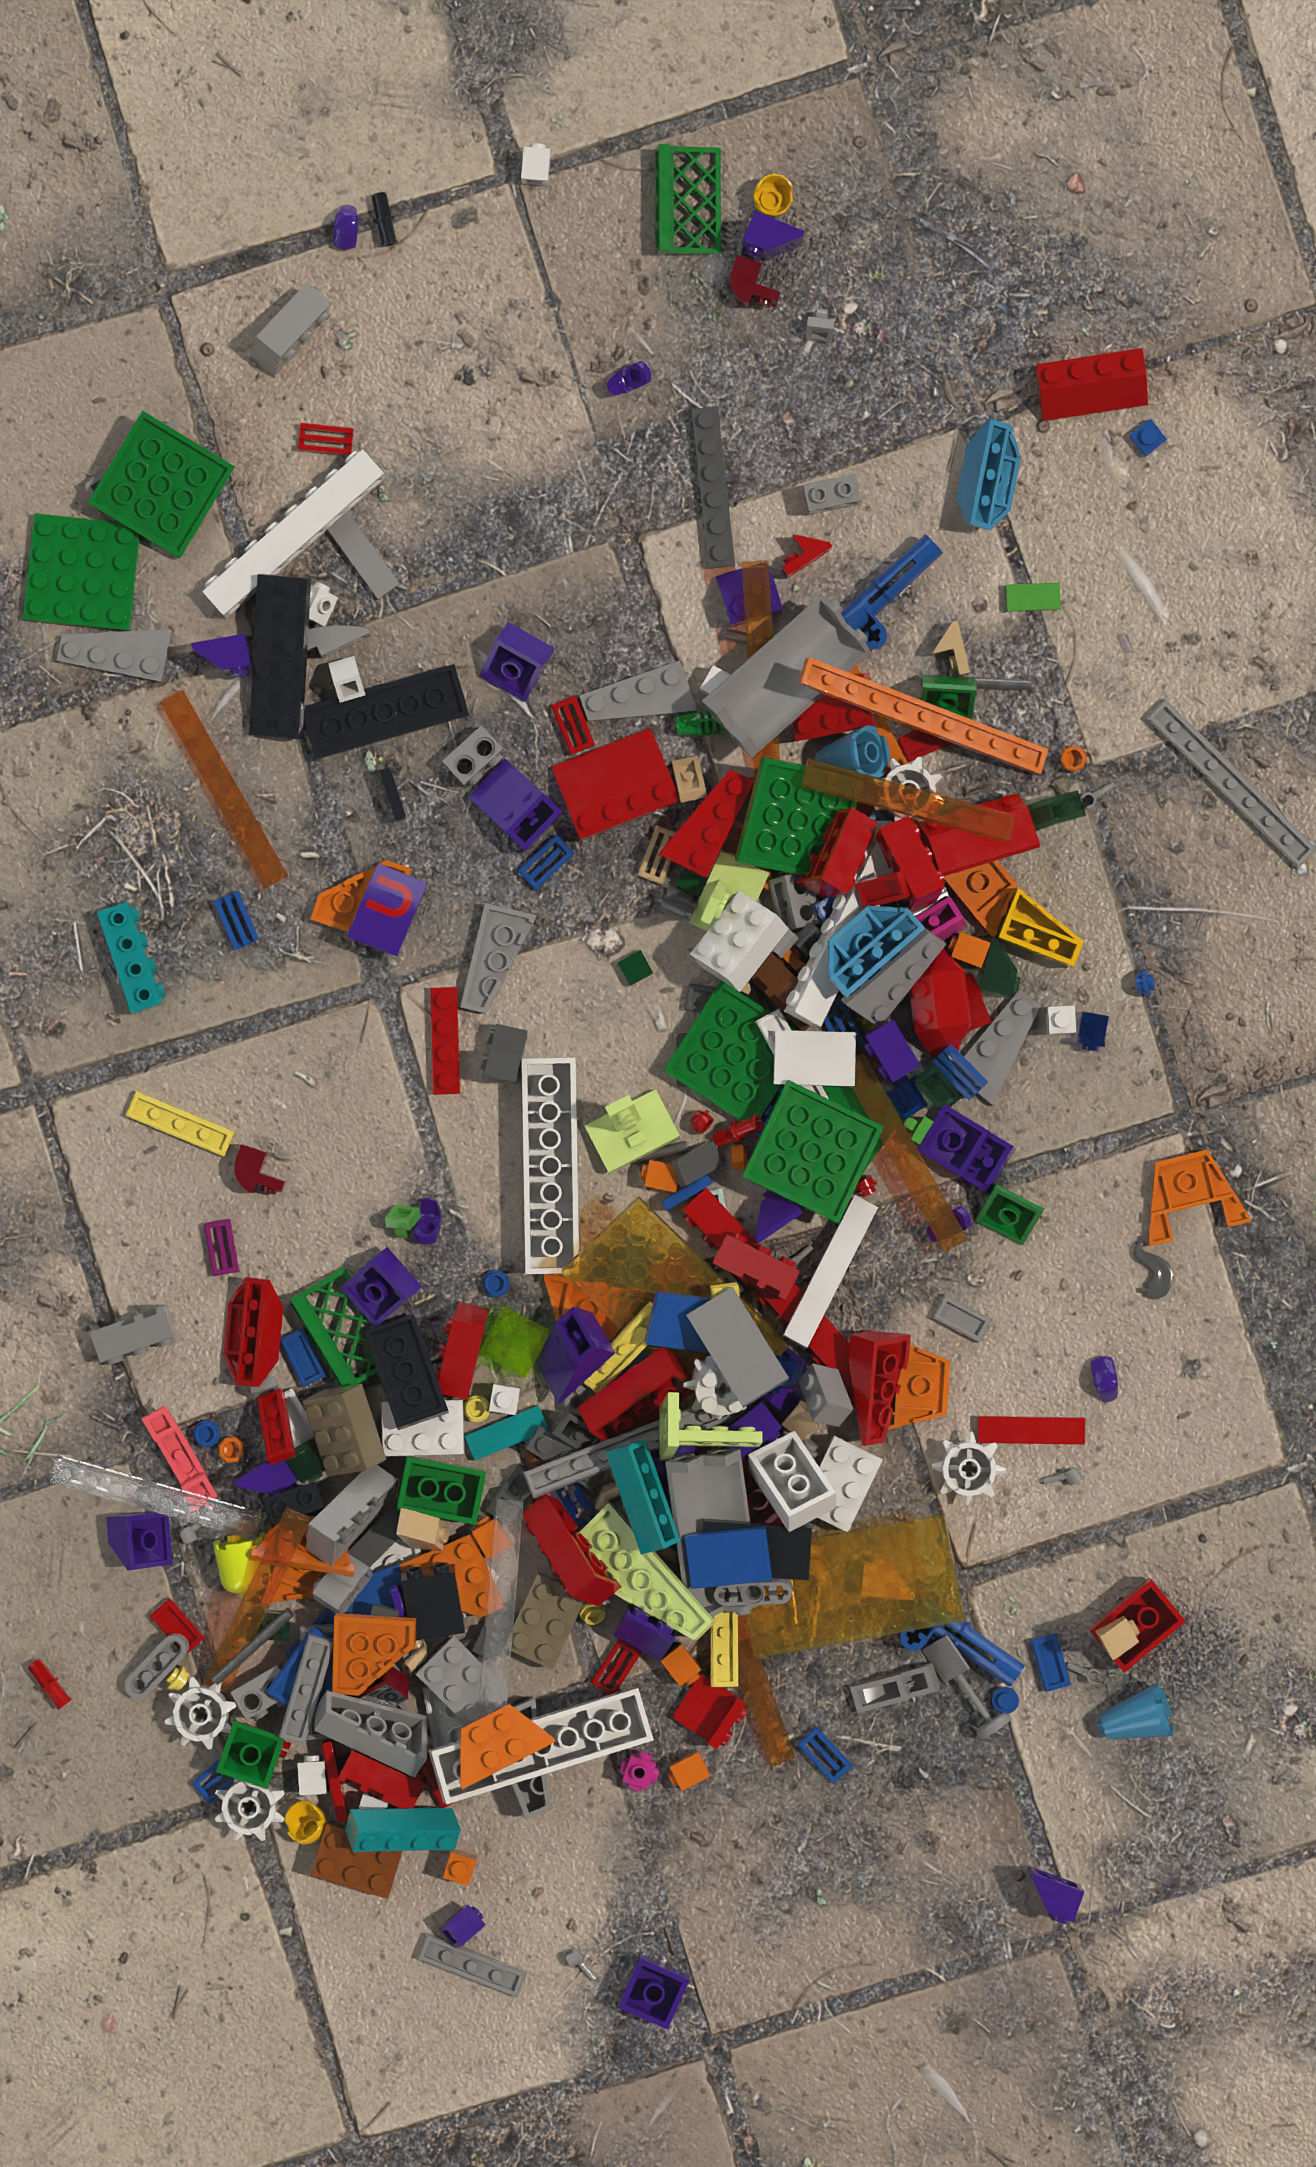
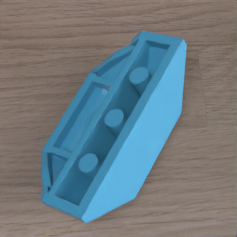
M987 419L966 445L956 499L965 521L969 525L992 530L995 524L1002 520L1011 510L1021 460L1016 440L1012 434V425Z
M867 906L828 940V978L847 998L923 931L925 927L908 908Z

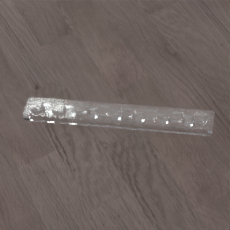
M57 1455L54 1461L50 1483L254 1541L258 1537L262 1512Z
M495 1499L478 1716H485L507 1705L524 1501Z

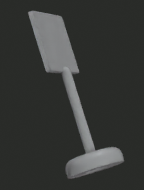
M948 1635L922 1649L930 1663L933 1662L936 1672L944 1683L955 1677L985 1719L986 1722L976 1731L980 1740L992 1735L1011 1720L1010 1716L1005 1712H1001L994 1717L989 1715L963 1677L962 1673L969 1670L970 1667Z

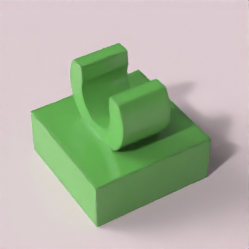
M908 1116L902 1126L913 1132L909 1140L920 1145L933 1121L923 1116L921 1121L918 1122Z
M395 1205L385 1217L386 1227L395 1228L396 1237L407 1238V1231L412 1232L413 1226L421 1218L420 1208Z

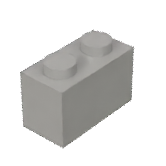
M812 1363L798 1380L812 1420L839 1427L853 1410L839 1370Z

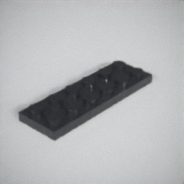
M273 574L257 575L250 735L303 739L311 578Z
M455 664L365 689V696L341 703L337 697L304 707V723L315 760L470 716Z

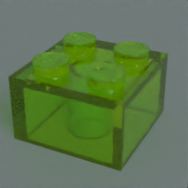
M504 1305L479 1354L527 1378L552 1329Z

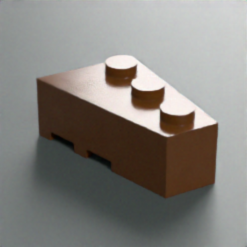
M771 952L750 980L778 1009L780 1008L781 1012L800 1031H806L810 1027L809 1025L784 1012L787 1006L786 999L799 981L798 973L793 975L786 968L788 963Z

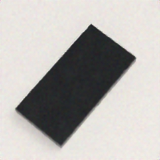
M414 1314L363 1331L397 1430L449 1413Z
M704 1519L703 1533L766 1526L772 1578L809 1581L812 1526L802 1525L789 1532L784 1524Z

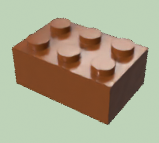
M328 1820L311 1876L388 1899L403 1851L353 1852L345 1832L346 1825Z

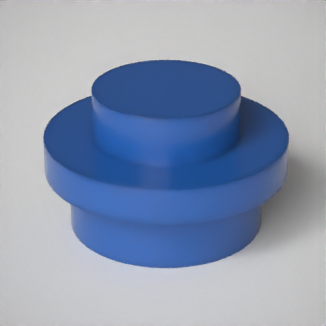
M1147 969L1142 970V973L1136 974L1139 995L1151 996V990H1155L1154 975L1148 974Z
M499 1270L489 1272L483 1280L485 1292L492 1297L503 1296L510 1286L508 1276Z
M201 1421L194 1428V1440L202 1447H211L218 1442L220 1429L212 1421Z
M1001 1687L994 1692L992 1704L998 1712L1009 1714L1017 1709L1019 1697L1014 1689Z

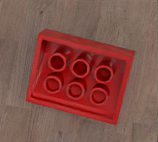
M651 728L551 767L580 841L680 803L678 793Z

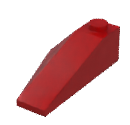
M877 1331L851 1334L848 1361L861 1445L863 1446L883 1443L893 1414V1410L890 1407L894 1393L899 1394L901 1385L897 1384L902 1369L906 1370L909 1362L910 1334Z

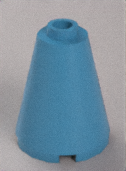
M867 725L819 749L816 754L815 764L817 768L843 773L856 778L877 779L884 775L885 772L883 770L885 766H889V746L884 735L880 736L875 731L878 730L876 727Z
M1160 1683L1153 1684L1101 1713V1719L1097 1720L1100 1734L1102 1736L1106 1735L1108 1739L1169 1737L1175 1734L1174 1723L1168 1724L1172 1713L1163 1688H1160Z

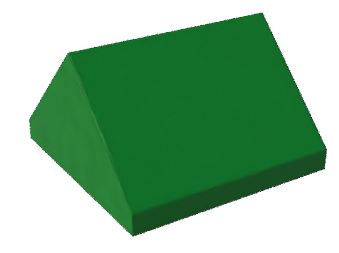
M922 674L920 700L972 719L977 691L976 679L971 677Z
M994 1184L975 1221L1023 1245L1043 1213L1044 1208Z
M233 1721L216 1773L268 1789L284 1739L279 1738V1735Z

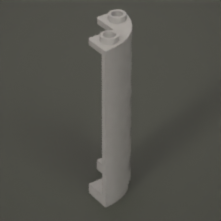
M821 594L702 700L716 721L730 734L729 736L751 758L823 695V693L798 684L806 658L810 657L849 672L871 652L866 644L867 636L859 628L854 630L845 622L841 615L843 609L834 599L829 601Z
M740 1449L708 1450L707 1454L697 1456L691 1453L666 1461L673 1520L681 1540L677 1543L683 1585L713 1619L714 1616L723 1611H733L736 1615L751 1613V1610L759 1605L722 1606L714 1598L715 1587L691 1589L685 1542L686 1534L703 1533L704 1519L750 1522ZM749 1586L746 1589V1593L751 1597H757L760 1595L759 1587ZM738 1587V1597H741L742 1587ZM723 1588L725 1597H730L731 1592H729L728 1588Z

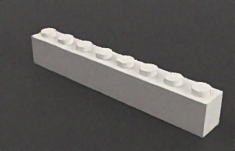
M363 449L359 453L354 451L345 459L346 464L339 471L337 469L331 471L325 477L326 482L321 487L317 488L315 486L305 495L306 500L299 506L295 504L290 507L284 514L286 518L279 524L277 522L271 524L264 532L266 535L259 542L254 540L245 548L246 553L239 559L235 557L229 561L224 567L226 569L224 573L219 577L217 575L213 576L205 583L204 586L206 588L202 592L226 619L257 592L258 574L277 575L327 531L328 527L354 507L386 478L383 471Z
M877 821L874 839L867 846L864 853L865 860L861 867L858 868L854 877L855 883L859 880L894 872L892 867H887L876 839L879 829L891 824V822ZM853 886L848 894L838 895L832 905L833 911L821 927L822 934L809 952L810 959L807 965L799 972V981L786 999L787 1006L784 1012L809 1026H822L839 991L828 978V940L863 910L855 886Z

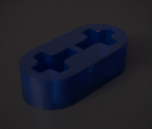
M576 1482L569 1485L576 1486L574 1495L577 1500L574 1502L569 1495H562L564 1487L558 1489V1497L574 1522L578 1525L586 1526L595 1517V1509L580 1484ZM579 1502L584 1509L589 1508L591 1510L588 1513V1520H585L583 1517L579 1519L576 1517L579 1510L575 1504Z

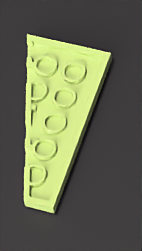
M608 1503L579 1532L593 1546L589 1551L599 1560H603L609 1568L605 1571L607 1576L611 1580L617 1579L622 1586L614 1593L615 1595L638 1606L649 1615L662 1620L668 1626L692 1640H698L716 1622L655 1551L640 1554L630 1523L613 1503Z

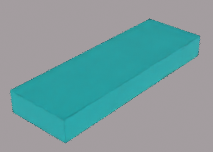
M537 1405L465 1435V1439L476 1461L529 1439L538 1425L547 1430L549 1428L540 1406Z

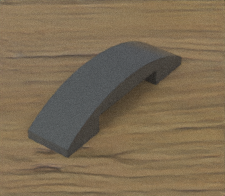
M396 1503L348 1551V1554L371 1567L400 1538L396 1535L400 1510L395 1508Z

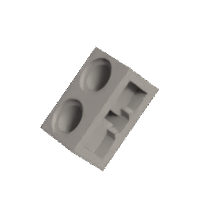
M856 474L803 485L802 490L808 516L861 503Z
M481 725L442 762L464 787L468 783L473 786L484 776L481 772L488 765L493 768L503 759L501 753L504 752V749ZM482 742H488L492 745V752L487 756H481L477 752V748ZM462 760H468L473 765L471 772L468 774H462L457 769L458 764Z
M798 874L785 875L769 880L776 915L779 916L791 931L804 928L810 921L814 925L821 924L812 907L816 903L815 894L796 883L800 876L805 878V876Z
M279 1663L230 1692L246 1720L253 1717L254 1721L269 1713L267 1708L274 1704L277 1707L284 1705L266 1692L269 1682L274 1680L282 1669ZM246 1695H257L260 1700L257 1707L248 1706L245 1701Z

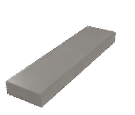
M348 511L327 528L378 600L400 585Z
M308 1634L279 1738L301 1744L306 1743L334 1647V1640Z
M429 1933L426 1934L417 1957L420 1961L515 1998L518 1997L527 1971L463 1946L455 1948L450 1941Z

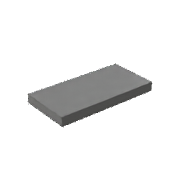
M730 1287L686 1315L743 1408L789 1380L788 1375L733 1287Z

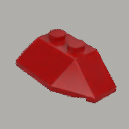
M943 948L909 990L914 1030L931 1057L939 1056L949 1045H953L959 1051V1046L965 1039L972 1024L965 971Z
M245 1277L240 1287L228 1301L223 1356L233 1375V1381L237 1385L260 1387L279 1360L284 1307L268 1279Z

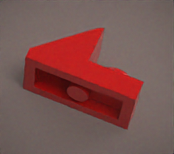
M793 534L792 538L802 554L798 555L796 552L784 560L785 565L782 566V572L788 579L831 551L832 544L828 541Z
M972 973L965 975L972 1021L968 1032L992 1022L982 999L983 995Z

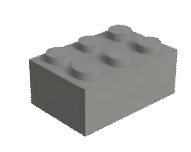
M450 1635L414 1672L465 1725L493 1712L511 1694L454 1635Z

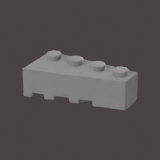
M378 1465L369 1470L358 1472L355 1479L309 1523L305 1536L307 1538L306 1550L332 1567L397 1491L398 1479Z
M331 1691L325 1692L315 1709L314 1731L412 1777L416 1776L427 1759V1716Z
M531 1697L512 1705L528 1719L537 1717L535 1698ZM546 1774L510 1785L524 1819L527 1820L551 1810Z

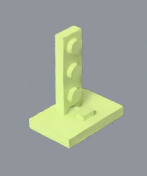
M721 849L689 923L708 931L717 919L719 920L720 915L738 891H741L757 902L770 871L763 867L737 862L734 860V854Z
M656 1089L634 1101L631 1100L629 1095L605 1107L608 1114L585 1125L609 1174L681 1138Z
M668 1392L659 1407V1461L671 1460L679 1446L759 1447L762 1444V1431H755L754 1427H741L739 1431H728V1427L718 1426L712 1427V1431L701 1430L700 1426H687L685 1430H679V1422L681 1421L679 1393Z

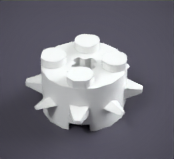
M917 757L912 765H900L893 758L890 760L891 772L886 778L873 779V783L881 789V800L874 807L876 810L886 809L889 814L894 816V822L909 816L910 820L916 819L920 823L926 821L925 812L931 806H943L944 801L935 795V784L942 776L941 774L930 775L927 770L922 769L921 757ZM903 786H908V789L911 787L914 789L915 792L912 794V799L902 795L904 791Z
M711 1355L706 1357L705 1361L697 1358L694 1360L696 1367L693 1371L692 1380L683 1383V1387L694 1390L696 1400L692 1406L694 1411L703 1409L707 1413L716 1415V1418L720 1420L724 1415L737 1413L747 1408L746 1406L742 1407Z
M971 1431L968 1432L964 1442L953 1444L945 1439L943 1444L946 1453L943 1456V1460L932 1464V1469L942 1472L945 1480L940 1490L942 1495L954 1490L962 1495L964 1505L969 1506L972 1496L979 1495L982 1492L993 1497L995 1494L991 1484L994 1482L995 1476L1006 1473V1469L996 1465L993 1458L998 1445L994 1442L983 1447L980 1443H976L974 1434ZM971 1461V1465L975 1466L976 1469L975 1472L971 1471V1475L967 1476L966 1472L962 1470V1466L966 1465V1462Z
M190 1677L189 1689L182 1695L176 1693L169 1694L170 1699L175 1703L173 1715L165 1720V1724L177 1726V1730L182 1734L181 1745L185 1746L191 1740L196 1742L202 1741L209 1750L213 1747V1738L219 1732L230 1733L231 1726L227 1722L229 1711L238 1705L234 1701H227L220 1692L222 1682L219 1685L214 1683L212 1686L200 1685L195 1677ZM195 1708H205V1713L208 1717L203 1716L202 1719H199Z
M234 1779V1784L229 1790H216L215 1792L223 1800L222 1812L215 1817V1821L227 1822L228 1826L234 1830L233 1840L238 1841L243 1834H255L261 1841L266 1840L265 1829L271 1822L284 1821V1818L277 1812V1801L285 1794L284 1790H273L270 1785L268 1789H264ZM251 1800L255 1803L254 1806L257 1809L253 1808L251 1812L245 1810L246 1805H243V1802L247 1803Z

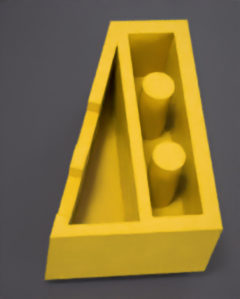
M1019 887L1015 891L997 937L1001 941L1070 968L1075 966L1084 943L1082 939L1054 918Z

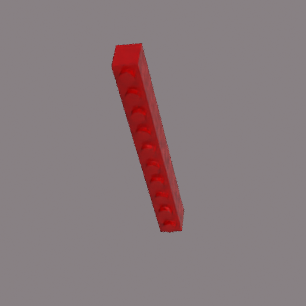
M707 1188L683 1208L686 1212L683 1218L692 1228L698 1225L704 1232L700 1237L711 1248L714 1245L720 1248L726 1234L732 1236L733 1232L748 1238L746 1244L754 1248L757 1247L758 1243ZM737 1276L747 1288L751 1284L758 1291L755 1296L765 1307L770 1304L777 1311L773 1316L783 1327L789 1323L803 1295V1292L795 1283L786 1300ZM823 1316L808 1345L813 1350L810 1356L818 1365L822 1366L825 1364L827 1367L839 1370L842 1381L849 1390L847 1393L848 1397L855 1404L848 1361L850 1343Z

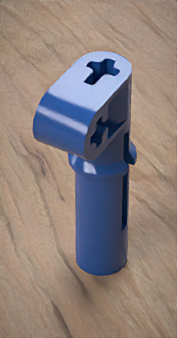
M926 534L877 579L873 577L871 584L841 613L845 622L854 630L857 628L861 630L870 620L875 623L870 627V630L873 633L876 631L880 632L878 635L880 641H866L867 646L872 651L882 648L887 639L886 629L875 616L888 604H894L896 602L895 598L943 554L940 548ZM913 561L915 565L871 605L869 601Z
M924 1596L900 1632L902 1645L908 1650L916 1651L926 1644L932 1634L940 1639L948 1635L961 1654L1011 1687L1025 1665L971 1628L970 1622H962L927 1596ZM912 1620H915L929 1630L927 1635L919 1631V1642L915 1640L912 1643L908 1642L909 1636L907 1632L913 1633L916 1630V1627L910 1624ZM945 1624L996 1658L994 1662L945 1629Z

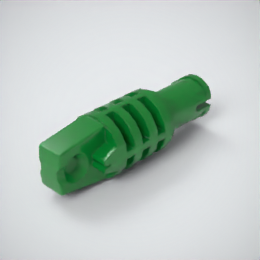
M707 711L676 717L677 735L707 736L727 733V730Z

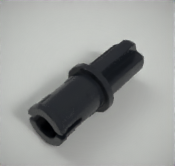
M375 193L372 195L376 216L374 224L378 226L380 244L382 247L396 245L398 242L393 226L395 218L391 216L387 193Z

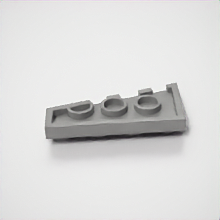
M680 660L579 695L588 722L698 712Z
M925 928L899 951L898 956L886 962L877 974L870 980L867 979L851 996L849 995L847 998L844 996L841 1001L880 1027L945 947L946 943Z

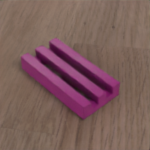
M231 1219L204 1224L213 1277L240 1272ZM221 1226H226L233 1268L228 1267ZM214 1227L217 1233L222 1270H218L211 1233V1228Z

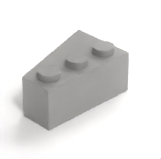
M306 283L256 336L249 358L275 378L285 364L293 358L302 344L305 345L309 341L315 328L323 326L328 320L331 302Z
M168 1305L89 1332L100 1363L107 1361L108 1366L123 1361L122 1355L132 1352L133 1356L148 1352L147 1346L158 1343V1346L162 1347L173 1343V1337L179 1335Z

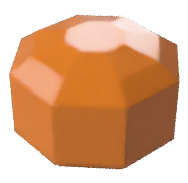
M1074 745L1064 749L1060 758L1064 770L1073 773L1083 769L1087 760L1084 750Z
M743 1144L732 1145L733 1170L744 1169L748 1161L747 1150Z
M226 1437L219 1445V1456L227 1463L238 1462L245 1454L244 1443L237 1437Z

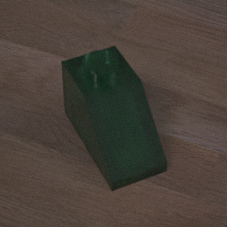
M1078 790L1050 797L1027 806L1036 831L1086 816Z
M992 937L990 938V946L986 955L979 989L983 992L1012 997L1013 992H1018L1021 977L1016 976L1018 970L998 938Z
M310 1440L295 1449L296 1456L285 1460L301 1483L305 1480L312 1483L324 1476L321 1472L325 1469L322 1459Z

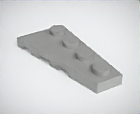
M173 630L62 634L57 662L163 682Z
M485 903L461 1008L487 1014L537 915Z
M1021 989L1017 991L964 1055V1058L988 1081L978 1094L991 1105H994L1040 1008V1005Z

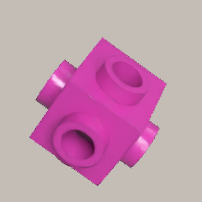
M638 1750L637 1754L631 1752L629 1759L624 1757L619 1773L624 1774L622 1781L627 1783L626 1787L641 1792L642 1788L648 1789L650 1783H656L660 1769L655 1768L656 1760L652 1759L653 1755ZM642 1768L645 1774L642 1777H637L634 1774L635 1769Z

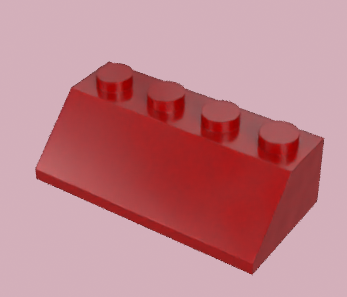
M1143 348L1036 364L1034 369L1042 422L1148 406L1147 373Z
M1018 794L1006 795L997 800L980 803L977 806L957 810L953 813L933 817L918 823L921 833L920 839L923 845L928 846L933 856L932 863L936 870L939 869L942 872L943 876L1040 847L1029 809Z
M661 1347L652 1351L639 1364L631 1366L621 1377L610 1381L603 1390L596 1395L588 1397L577 1408L590 1433L602 1441H606L645 1426L658 1418L659 1407L668 1392L679 1393V1402L693 1393L694 1390L683 1387V1383L691 1381L692 1376L675 1354L665 1347Z

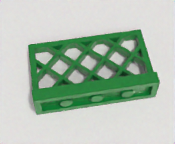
M659 144L655 148V255H721V148L670 146V144ZM674 153H683L691 161L682 171L674 164ZM702 154H714V166L708 172L697 161ZM692 164L704 174L696 184L684 174ZM713 170H714V178L710 175V173H711ZM679 177L691 187L683 197L674 190V182ZM705 178L714 185V193L709 198L697 188ZM693 190L704 201L695 211L684 201ZM674 197L678 200L676 204H674ZM680 203L691 214L682 224L674 217V209ZM706 204L714 211V219L709 224L697 214ZM693 217L704 227L696 237L684 227ZM679 230L691 240L686 247H674V235ZM706 230L714 238V248H704L697 241ZM693 243L697 246V248H689V247H690Z
M345 1267L289 1300L290 1305L340 1387L359 1384L377 1373L376 1367L370 1370L371 1363L374 1364L371 1353L369 1359L354 1356L357 1340L366 1342L365 1338L358 1337L361 1323H372L367 1319H363L364 1314L362 1312L359 1318L344 1314L347 1301L350 1298L347 1295L331 1291L334 1279L343 1275L347 1282L351 1278ZM329 1283L327 1290L320 1289L321 1287ZM314 1291L326 1293L323 1309L312 1306L306 1296ZM329 1295L345 1298L341 1313L326 1310ZM315 1310L322 1312L320 1318L318 1317ZM325 1313L340 1316L337 1331L328 1330L324 1327L323 1319ZM343 1317L358 1321L355 1336L340 1333ZM329 1333L335 1335L334 1341L332 1340ZM339 1336L354 1339L351 1354L342 1353L338 1350L337 1342ZM343 1356L349 1358L348 1365L344 1360ZM353 1359L368 1362L365 1374L357 1379L350 1370Z

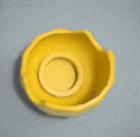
M773 173L764 176L756 184L753 191V202L758 212L773 218L783 215L793 202L792 183L784 175Z
M308 1800L298 1801L290 1806L284 1817L289 1830L287 1834L292 1840L301 1845L314 1843L324 1833L326 1826L325 1815L319 1807Z

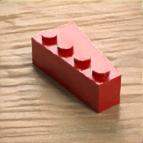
M730 769L658 853V856L707 880L754 785V781Z
M545 1494L522 1513L527 1522L525 1524L526 1529L538 1540V1549L544 1556L549 1558L552 1563L550 1565L551 1570L557 1577L561 1578L564 1583L563 1590L570 1598H577L598 1607L622 1587L617 1579L611 1580L607 1576L605 1571L609 1568L603 1560H599L589 1551L593 1546L581 1533L575 1532L578 1528L577 1524L557 1498Z

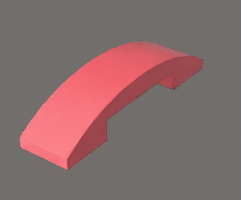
M166 1405L142 1417V1421L153 1440L160 1447L193 1509L218 1497L198 1457Z

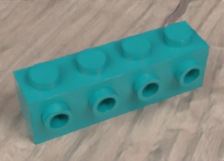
M125 902L98 911L97 914L131 1014H137L164 1005L162 998L166 997V992L162 982L157 983L154 973L158 972L153 956L148 957L146 947H149L147 936L144 931H139L137 922L141 921L137 907H131L129 902Z
M646 1439L624 1444L605 1452L640 1554L661 1550L680 1542L681 1540Z
M453 1808L351 1809L345 1828L353 1852L455 1850L461 1831Z

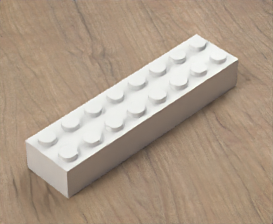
M576 1058L522 1059L525 1274L580 1273Z
M632 1687L530 1719L551 1735L556 1742L464 1789H461L459 1785L460 1741L428 1750L443 1803L450 1804L653 1741V1736L639 1689Z

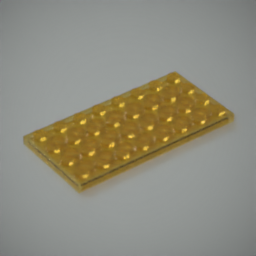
M640 1196L562 1268V1273L621 1331L649 1302L653 1304L656 1291L711 1298L710 1286L727 1284ZM739 1295L776 1358H778L789 1347V1343ZM647 1345L642 1351L649 1356L652 1351L660 1349L661 1346ZM665 1347L675 1354L691 1376L696 1367L694 1360L697 1358L705 1361L706 1357L710 1356V1353ZM693 1392L689 1397L695 1402L696 1395Z
M945 1514L811 1538L809 1581L789 1579L793 1585L792 1597L788 1602L784 1604L759 1605L753 1608L751 1613L746 1614L754 1659L965 1621ZM766 1586L765 1596H769V1586ZM777 1586L776 1590L779 1595H783L784 1590L782 1586Z

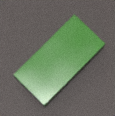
M1060 582L1006 585L1007 612L1060 610Z

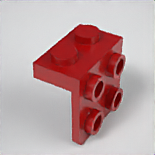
M700 1674V1677L693 1683L674 1712V1719L707 1740L708 1745L717 1750L720 1745L725 1747L733 1734L729 1731L735 1722L740 1724L747 1713V1710L744 1709L746 1701L725 1687H710V1677Z

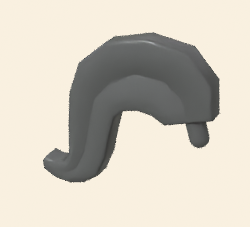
M1139 1241L1134 1248L1135 1258L1153 1271V1277L1147 1283V1288H1140L1139 1291L1140 1293H1147V1297L1159 1299L1166 1296L1172 1286V1269L1170 1264L1163 1258L1145 1252L1142 1249L1144 1242Z

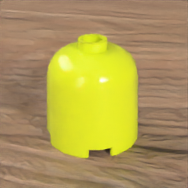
M253 1532L227 1536L228 1542L221 1543L220 1540L213 1542L220 1581L228 1592L240 1594L241 1598H250L256 1596V1591L263 1589L268 1584L271 1577L270 1563L251 1560L252 1550L254 1548L257 1549L266 1535L265 1533H260L259 1537H254Z

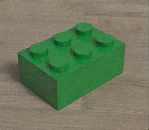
M410 1455L405 1456L395 1508L397 1510H401V1508L409 1509L437 1518L476 1525L486 1471Z

